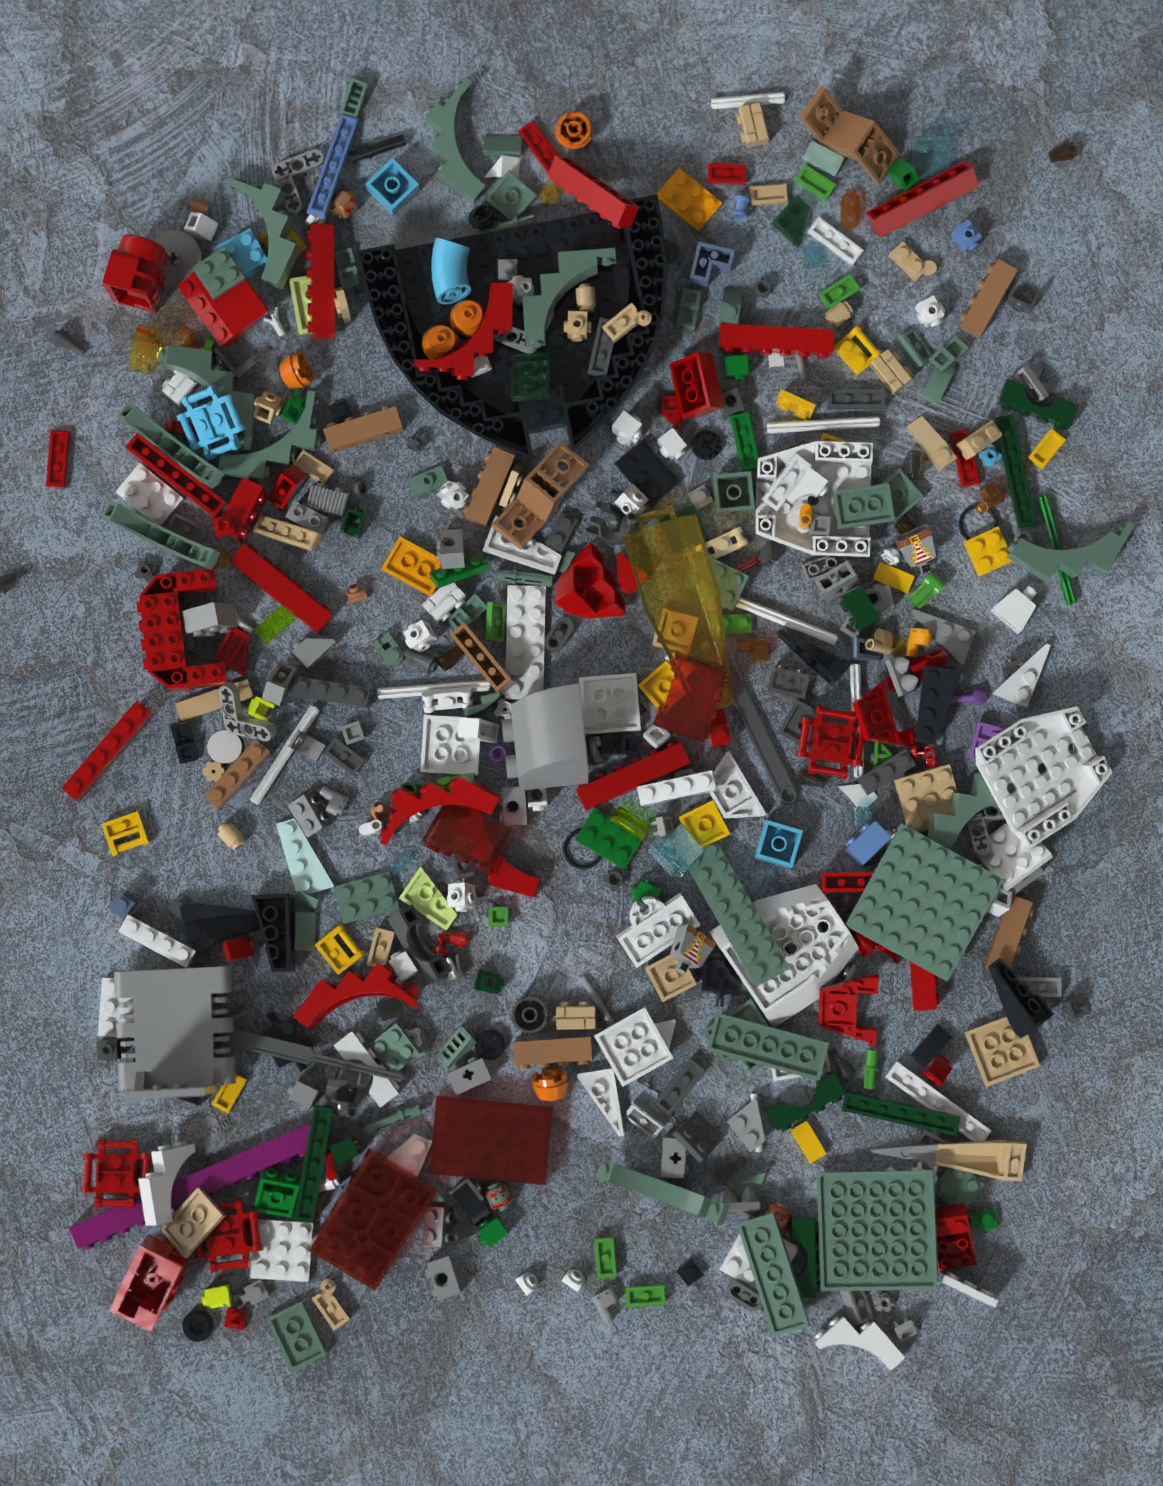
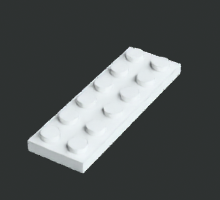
M507 586L506 670L517 683L505 692V700H520L528 695L543 691L546 586Z

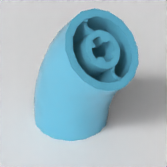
M435 238L431 262L434 292L438 303L452 304L464 299L471 292L467 274L470 248L444 239Z

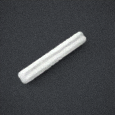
M784 92L712 98L711 107L712 109L734 108L758 102L761 105L779 104L785 102Z

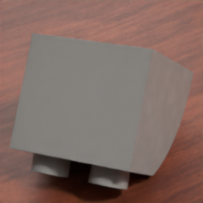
M579 684L539 691L511 705L512 719L502 720L504 743L514 742L516 755L505 756L507 778H518L520 791L589 783Z

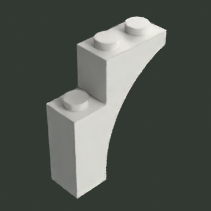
M186 1141L176 1142L174 1147L163 1145L158 1147L159 1150L151 1152L154 1172L146 1173V1177L138 1179L146 1225H160L173 1221L171 1213L172 1186L181 1165L191 1154L196 1152L195 1144H187Z
M836 1316L829 1322L830 1327L825 1331L822 1329L814 1336L816 1339L813 1342L819 1349L838 1344L857 1346L878 1357L890 1371L905 1359L903 1354L874 1321L863 1323L859 1327L861 1331L857 1333L843 1316L840 1318Z

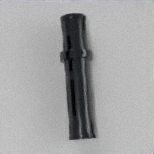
M400 134L375 144H366L360 149L350 151L349 156L352 163L367 158L372 159L373 156L406 146L403 135Z

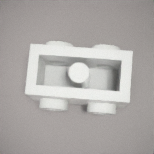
M623 411L612 425V434L624 446L625 444L631 446L632 443L636 444L643 432L641 430V419L634 414L629 415Z

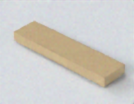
M263 514L259 515L252 530L256 534L315 552L322 537V534Z
M248 679L234 683L239 690L240 702L254 698ZM219 689L175 703L180 721L190 720L222 709Z

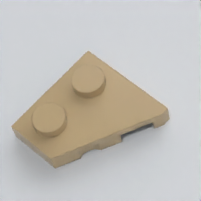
M518 462L511 471L499 505L507 507L509 503L514 501L517 494L514 491L516 486H519L522 481V473L526 464Z

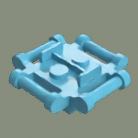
M215 384L209 385L207 389L193 395L183 396L182 403L188 411L176 416L178 421L181 422L189 441V449L193 451L203 447L204 457L208 461L229 450L239 449L241 444L236 433L246 429L233 403L232 393L221 397ZM208 396L212 397L213 401L196 408L194 402ZM188 417L191 418L200 442L198 443L188 422ZM226 437L229 438V443L214 449L212 448L211 443Z

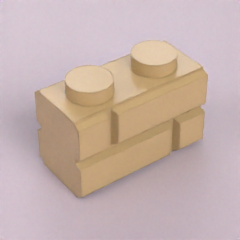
M761 103L740 106L738 113L735 115L737 124H741L742 127L740 132L742 143L745 142L746 148L767 144L769 142V135Z
M887 349L870 363V367L894 395L911 382L912 372L907 366L903 367L899 362L900 357L895 351L891 352Z
M991 420L957 443L956 447L963 457L968 460L1003 435L995 422Z
M560 1002V1006H556V1030L595 1029V1006H591V1002H579V1006H572L571 1002Z

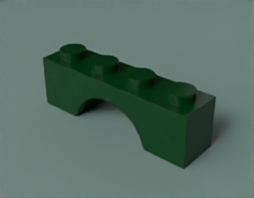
M1009 379L1005 381L997 402L1004 410L1011 411L1012 409L1018 411V414L1023 417H1034L1040 423L1047 424L1048 422L1053 424L1056 429L1063 431L1071 427L1078 408L1077 404L1063 399L1049 407L1037 406L1028 399L1025 385Z
M831 1073L816 1082L815 1096L809 1104L796 1108L789 1106L784 1101H780L765 1111L775 1130L784 1132L792 1127L791 1123L796 1120L800 1123L809 1118V1113L813 1111L818 1113L826 1109L825 1104L829 1102L835 1104L842 1100V1095L845 1092L835 1074Z
M815 1218L790 1219V1238L801 1243L806 1252V1264L803 1270L795 1275L802 1298H817V1293H820V1281H816V1273H820L819 1261H816V1253H819V1242H815V1234H818L819 1229Z

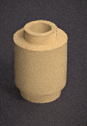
M580 284L579 288H576V302L579 311L594 312V307H596L595 288L591 287L590 284Z
M846 301L839 302L825 312L826 317L824 319L830 327L837 328L851 318L853 310Z
M224 822L218 828L220 832L217 835L233 850H236L246 841L243 838L244 835L232 822L229 824Z

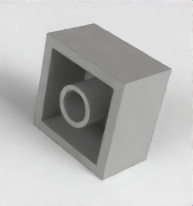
M212 602L181 611L185 634H193L194 637H213L216 632L227 633L231 632V628L238 627L234 604Z

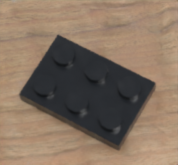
M644 439L614 463L631 485L634 484L649 499L646 503L650 507L680 484L679 480Z

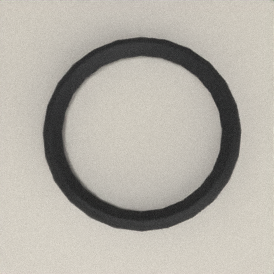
M979 504L966 508L961 513L958 522L959 531L964 539H971L965 534L962 526L966 513L973 509H984L992 515L994 527H997L999 525L998 519L993 510Z
M581 829L570 833L565 839L563 854L571 866L578 869H589L601 860L602 857L600 855L589 865H578L569 858L567 853L568 842L574 835L579 834Z

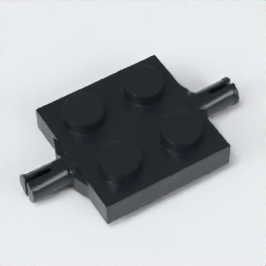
M720 949L719 953H710L704 961L701 992L717 995L715 1005L719 1007L720 1001V1007H723L724 996H740L741 979Z
M274 1011L266 1015L272 1026L261 1035L313 1048L300 1024L293 1017L294 1015L282 1021L277 1019ZM272 1056L279 1069L288 1063L295 1062ZM295 1062L300 1072L307 1068L305 1064Z

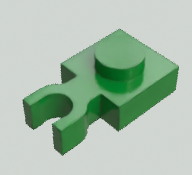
M299 389L294 391L293 400H286L279 414L280 417L293 425H296L305 410L301 404L307 399V394H304L301 399L298 397Z
M996 1209L975 1210L976 1216L968 1214L970 1227L977 1224V1230L997 1229Z

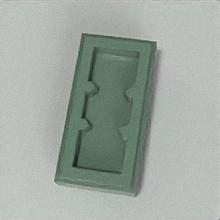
M442 466L407 479L414 498L436 490L448 482Z

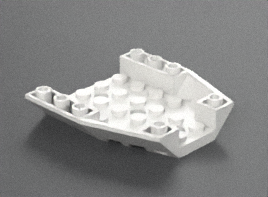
M814 441L758 458L755 508L756 535L811 555L870 557V525L838 530L832 492L871 486L873 443ZM795 454L802 457L812 465L810 468L828 480L826 486L829 488L822 497L820 495L817 496V505L810 506L812 507L811 516L831 517L829 536L810 535L811 523L805 530L799 528V511L803 504H809L807 501L809 496L798 499L793 505L785 500L778 511H775L761 500Z
M1078 706L1020 719L975 748L976 766L1011 831L1028 848H1032L1075 820L1113 773L1105 757L1097 756L1084 732L1082 725L1086 721ZM1071 743L1075 745V752L1073 754H1070L1068 751ZM1040 763H1043L1045 766L1042 774L1038 772V765ZM1009 783H1013L1014 785V791L1012 793H1009L1007 791V786Z
M816 884L753 902L754 907L790 969L758 987H755L722 927L719 925L709 932L773 1028H776L819 999L820 988L832 984L859 948L829 900ZM822 921L828 924V930L824 933L819 932L817 929L818 924ZM788 943H793L796 946L795 953H786L785 947Z

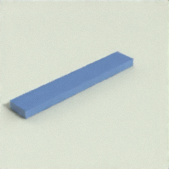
M341 114L311 197L307 214L326 218L356 133L359 119Z

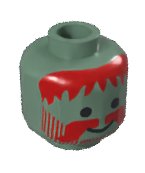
M499 1181L487 1187L488 1191H486L485 1196L492 1209L499 1208L500 1211L511 1207L509 1203L514 1200V1196L507 1183Z

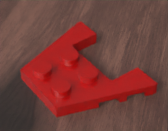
M891 676L885 678L853 703L864 740L903 746L918 744V742H915L916 736L913 728L903 731H897L886 698V694L896 692Z
M879 975L821 987L819 991L818 1026L841 1035L842 1033L849 1035L857 1041L859 1039L876 1047L877 1027L857 1026L858 993L878 994Z

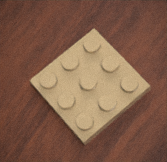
M949 763L894 779L904 820L909 828L918 833L929 830L931 813L950 814L952 794L958 792Z
M1007 1016L964 1032L985 1087L1040 1067L1029 1036L1026 1035L1020 1039L1009 1024Z

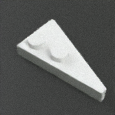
M1045 644L1015 673L1007 678L1003 684L995 689L992 695L1027 708L1051 645Z
M613 1069L577 1074V1078L619 1136H624Z

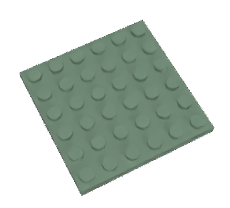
M901 823L845 926L948 982L1004 879Z
M934 1170L816 1173L821 1291L939 1289Z

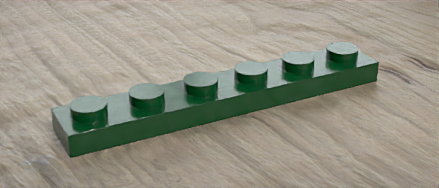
M1013 414L995 417L993 421L1003 435L998 439L1017 529L1036 526V516Z
M845 1091L842 1111L953 1136L957 1135L960 1121L959 1115Z
M316 1104L313 1106L294 1220L309 1223L314 1221L333 1107Z

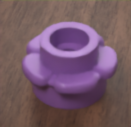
M495 745L493 749H490L489 757H491L493 763L498 764L499 762L503 763L506 761L505 756L508 754L506 748L501 745Z

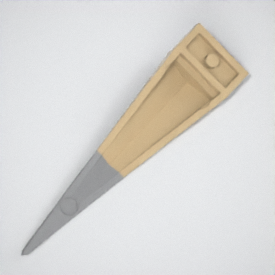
M1004 1139L871 1148L870 1151L1005 1181H1022L1027 1144L1024 1141H1006Z

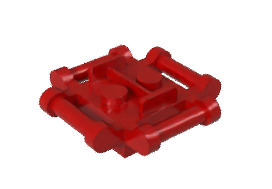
M818 705L815 720L801 718L800 724H802L799 750L796 751V756L809 759L808 774L820 773L846 779L848 776V765L863 766V760L861 759L864 738L860 727L853 726L856 718L855 711L849 710L845 712L827 709L824 706ZM823 716L847 720L846 725L824 722L822 718ZM812 726V728H811V735H810V742H809V749H808V752H807L806 749H807V742H808L809 727ZM852 733H857L854 759H849L853 742ZM816 761L840 764V769L819 766L816 764Z
M100 1138L98 1141V1154L83 1153L85 1167L81 1193L96 1194L95 1208L113 1206L134 1209L136 1195L141 1194L140 1187H138L140 1161H143L142 1178H144L146 1173H150L152 1154H139V1139L121 1141ZM106 1148H131V1154H106ZM93 1161H98L96 1166V1187L91 1186ZM103 1195H129L128 1199H103Z
M242 1198L215 1203L221 1210L236 1208L237 1214L226 1215L206 1237L208 1251L203 1252L201 1242L195 1249L194 1260L209 1258L211 1273L231 1268H250L249 1252L263 1251V1244L260 1243L257 1218L259 1217V1211L244 1213ZM249 1218L251 1224L253 1246H250L247 1226V1219ZM242 1253V1259L217 1262V1256Z

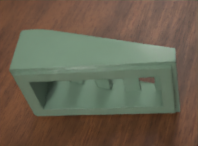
M351 77L339 113L358 118L370 84ZM354 84L363 87V90L360 91L353 88ZM351 92L360 94V98L350 95ZM352 99L354 101H357L358 105L349 103L348 100ZM346 106L356 109L355 113L346 110Z
M460 1026L436 1056L449 1069L477 1042ZM452 1048L455 1050L454 1054L450 1051ZM446 1053L451 1057L449 1060L444 1056Z

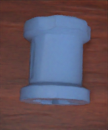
M741 195L734 196L735 206L731 215L735 218H748L747 208L751 199Z

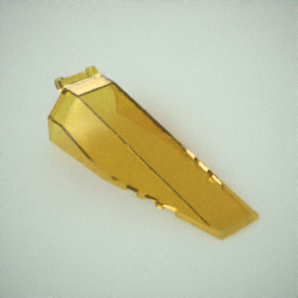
M672 503L667 504V507L651 512L638 513L640 529L622 536L645 612L696 714L700 715L733 705L719 587L697 515L695 513L676 517ZM670 514L671 519L645 527L644 521Z

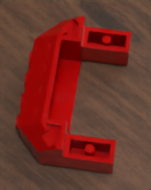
M206 568L155 575L139 595V601L136 602L137 611L141 613L142 619L139 620V630L143 632L144 639H141V648L146 654V658H143L144 670H147L151 676L172 692L193 691L195 688L219 686L229 682L225 662L188 667L185 659L179 601H182V594L218 590L217 576L214 568L212 570Z

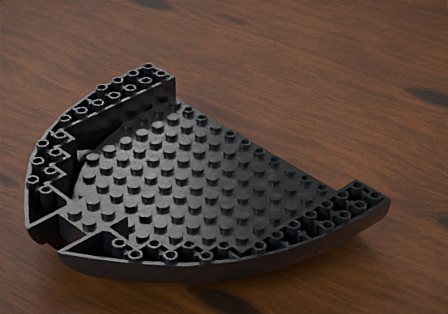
M657 194L630 199V201L639 206L631 228H616L610 220L601 218L600 213L593 212L447 240L470 248L467 274L471 292L462 300H476L485 309H487L490 296V283H507L510 281L498 280V260L517 259V276L522 275L523 278H531L534 296L542 295L540 274L559 273L558 252L615 248L616 252L615 264L609 266L597 265V275L581 281L559 300L554 308V317L546 331L544 346L538 347L535 352L529 354L493 340V353H487L492 369L473 378L468 376V380H459L457 376L451 375V368H449V372L438 371V368L430 367V371H419V367H413V359H430L422 348V338L425 332L435 325H446L452 328L450 312L454 305L458 303L445 305L437 301L431 271L434 243L396 250L394 244L358 250L360 270L374 322L391 358L413 388L441 415L481 439L522 457L534 459L529 434L565 427L571 451L578 449L616 410L639 380L657 341L665 310L668 272L664 230ZM580 284H590L591 287L595 288L596 299L594 312L588 313V321H591V333H587V339H583V341H572L571 338H568L567 332H564V321H568V311H579L576 302V288H579ZM513 303L512 327L525 331L523 304L517 305ZM630 303L637 308L638 312L648 311L652 316V321L649 325H636L614 343L607 376L597 377L588 375L599 319L611 320ZM510 333L507 336L509 341H514L517 338L515 333ZM458 334L460 346L470 337Z

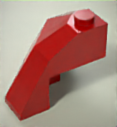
M591 542L569 564L565 573H562L555 587L554 601L566 613L586 619L626 615L625 600L614 587L617 583L611 571L607 572L604 567L605 559L603 554Z

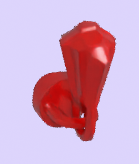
M914 744L909 747V754L913 759H921L922 754L925 755V770L940 766L935 757L933 747L926 746L921 748L920 744Z
M465 931L455 933L441 932L438 935L440 947H434L433 952L435 954H442L443 958H446V955L449 954V948L444 947V943L454 944L462 948L470 942V937ZM444 936H449V940L444 939Z

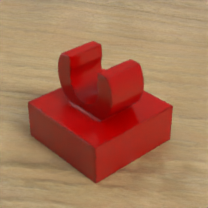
M231 514L212 519L217 539L236 534Z
M228 1307L224 1327L244 1330L248 1310Z

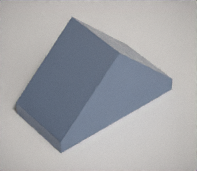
M854 638L851 642V660L881 661V653L866 649L865 643L868 639Z

